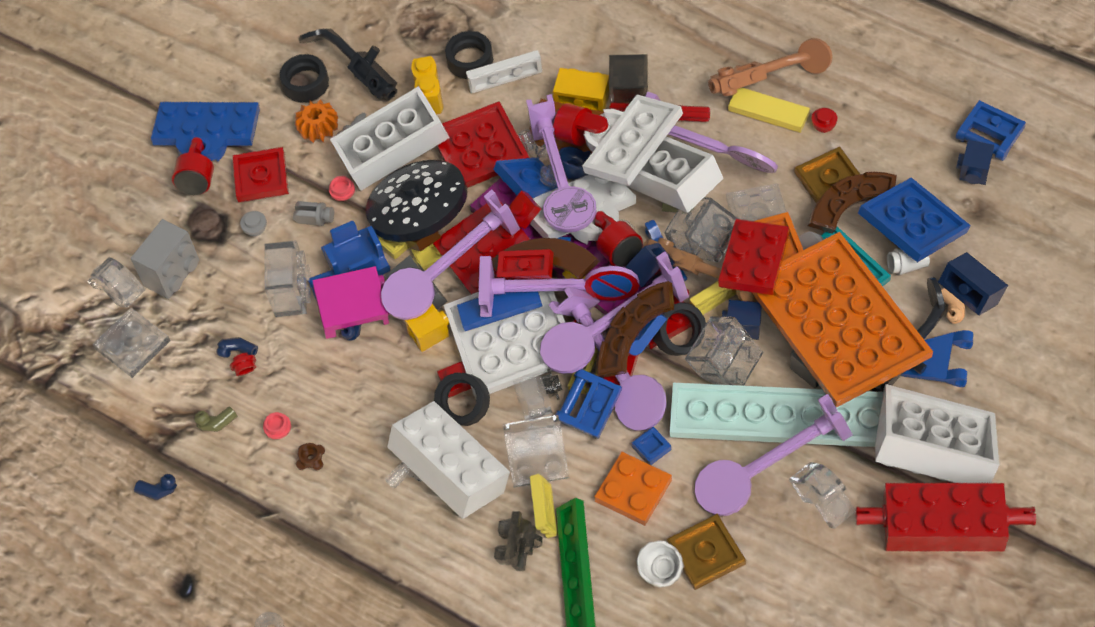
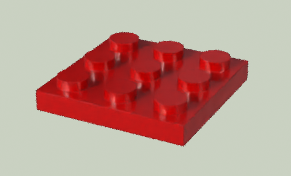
M500 101L442 123L449 139L436 147L443 161L455 165L461 171L467 188L499 176L493 170L496 161L529 158Z
M486 203L441 235L440 239L433 243L441 256L483 222V218L491 212L488 204ZM500 225L494 231L488 232L449 266L470 295L479 292L480 256H491L492 260L499 254V251H504L515 244L530 240L521 227H519L520 229L514 235H511ZM493 267L494 278H497V271Z

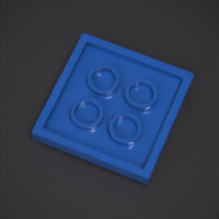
M912 177L862 204L858 211L860 216L917 263L966 234L971 226Z

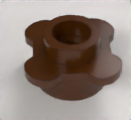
M306 443L299 446V460L296 461L297 468L299 470L313 468L316 471L322 469L324 465L322 461V455L325 453L324 446L314 443Z

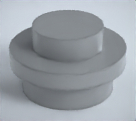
M251 211L241 218L240 225L246 234L258 236L264 232L267 221L263 213Z

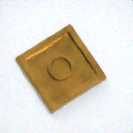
M840 146L796 166L794 169V173L816 203L833 184L848 176L860 174Z
M718 513L667 538V543L674 546L681 554L684 565L683 571L694 590L746 565L745 557Z

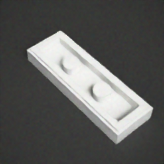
M538 50L466 71L469 90L471 93H476L541 73V56Z

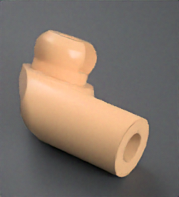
M943 288L941 291L944 303L948 305L947 319L953 324L960 323L965 317V304Z

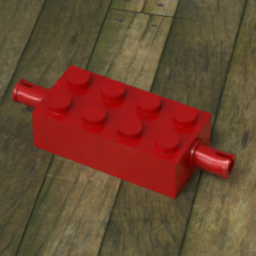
M885 483L882 507L856 506V525H882L885 528L886 551L1005 552L1009 539V525L1035 526L1036 513L1034 512L1036 509L1034 506L1008 507L1005 499L1004 483Z

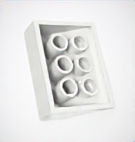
M886 384L883 391L875 442V462L909 470L915 474L936 477L942 481L954 483H991L999 467L995 413Z

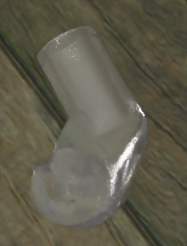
M529 129L521 131L518 136L526 152L534 158L537 157L540 161H547L549 157L545 144L542 147L537 145Z
M403 462L385 478L386 482L394 489L406 477H414L416 480L422 481Z

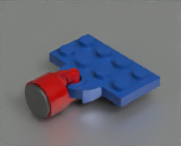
M160 102L151 140L153 145H176L179 157L176 159L172 182L178 190L190 195H199L207 192L210 188L214 172L212 161L216 160L219 162L224 156L227 146L253 145L260 112L259 103Z

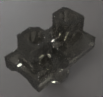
M513 511L511 519L499 521V536L503 539H508L507 545L495 547L494 558L499 564L511 565L516 571H525L527 555L533 554V548L542 546L543 538L536 534V527L532 526L530 521L522 518L520 511Z

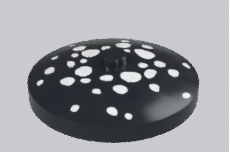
M423 160L411 163L394 171L376 186L367 201V220L375 233L385 240L409 242L422 239L444 228L459 214L467 198L468 189L461 171L455 165L446 161Z

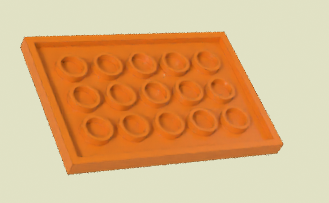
M840 232L783 260L773 295L752 292L823 391L830 396L836 408L932 358V349Z

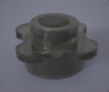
M547 369L548 375L541 377L547 397L550 398L556 395L557 400H560L558 392L563 389L558 375L552 376L550 369Z

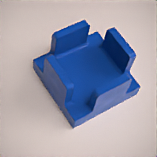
M354 221L345 223L331 229L332 242L321 247L323 255L334 275L376 266L378 276L391 271L384 256L382 245L372 226L358 231Z

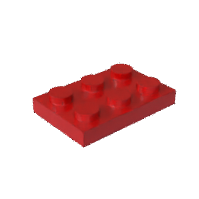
M736 219L719 276V287L773 295L789 236V226Z

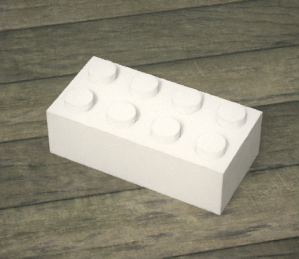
M418 86L330 140L350 175L362 191L449 139V136Z
M665 137L630 186L627 187L688 213L724 178L712 154Z
M434 401L392 425L387 447L462 519L504 494L510 471Z

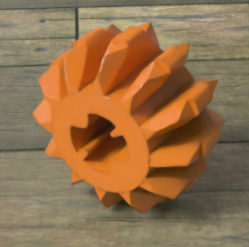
M321 99L317 103H313L310 100L308 106L301 105L300 111L296 112L295 126L304 140L310 138V141L314 143L317 139H320L324 143L326 136L333 138V131L338 130L337 112L330 103L324 104Z

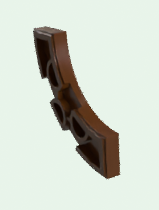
M865 172L864 174L841 179L833 184L817 201L807 226L833 234L839 218L847 208L858 202L871 200L895 187L897 175L885 172Z
M557 238L531 239L504 250L550 249L554 253L553 267L566 270L578 279H582L600 262L582 246ZM499 254L492 259V265L496 271Z
M670 281L658 283L638 293V297L632 300L626 307H622L610 323L611 327L605 341H602L600 346L597 376L605 378L627 373L629 351L639 332L655 317L674 310L673 287Z

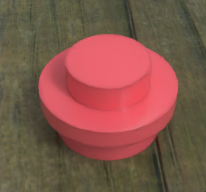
M345 176L334 178L329 186L331 197L337 201L348 200L355 192L354 183Z
M274 412L266 417L263 423V430L269 438L281 439L290 432L291 422L285 414Z

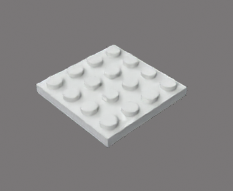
M538 291L543 307L468 331H464L457 304L479 298V292L444 305L466 373L480 378L487 386L489 394L552 371L545 365L540 354V347L545 334L552 327L565 323L563 315L554 313L549 306L552 301L557 302L554 291ZM471 386L472 391H473V394H474V396H475V398H476L475 390H474L473 387Z

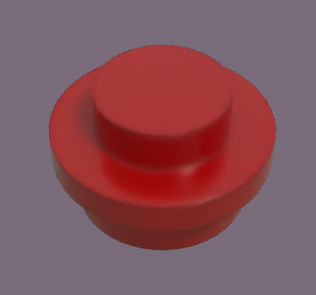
M830 108L815 110L811 118L815 129L823 133L831 131L836 126L838 120L837 114Z
M241 353L235 356L230 364L231 371H235L236 376L246 375L256 369L255 362L257 361L255 355Z

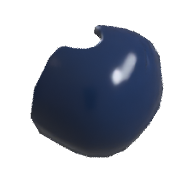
M570 146L560 149L559 155L567 180L574 181L588 175L584 172L583 164L591 155L590 151L583 152L579 148Z

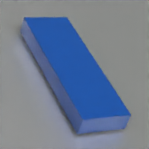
M538 291L494 294L492 317L480 316L479 298L457 304L464 331L543 307Z

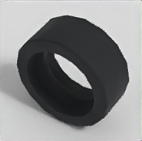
M460 32L454 35L446 44L445 54L448 69L453 75L461 79H467L466 71L493 64L491 42L480 32ZM465 48H478L484 52L483 56L474 62L465 63L455 59V55Z
M299 54L287 60L280 69L282 88L285 95L293 101L304 103L310 100H317L325 94L329 87L327 69L324 62L317 56ZM302 71H313L319 74L313 83L306 86H296L290 83L292 77Z
M681 302L674 304V310L663 313L667 320L653 337L660 350L668 355L680 356L693 353L703 345L707 335V324L705 317L698 308L692 304ZM676 313L687 316L692 326L690 341L681 346L672 343L666 331L669 317Z
M456 372L447 375L439 382L434 393V402L459 425L470 426L478 423L486 415L490 404V394L487 386L480 378L472 374ZM459 383L471 385L476 393V405L473 411L464 416L454 414L448 405L449 392L454 385Z

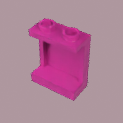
M376 266L312 280L326 339L336 337V330L378 320H382L383 325L389 324L388 315L390 314L386 311L381 298V291L385 280L383 275L378 276Z

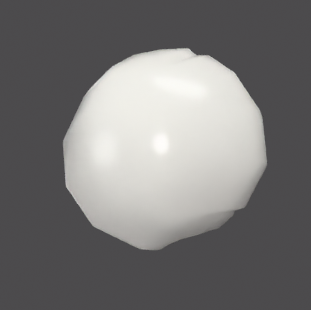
M662 540L648 542L640 549L636 560L641 577L651 585L659 588L673 585L681 577L684 568L682 556L678 550Z

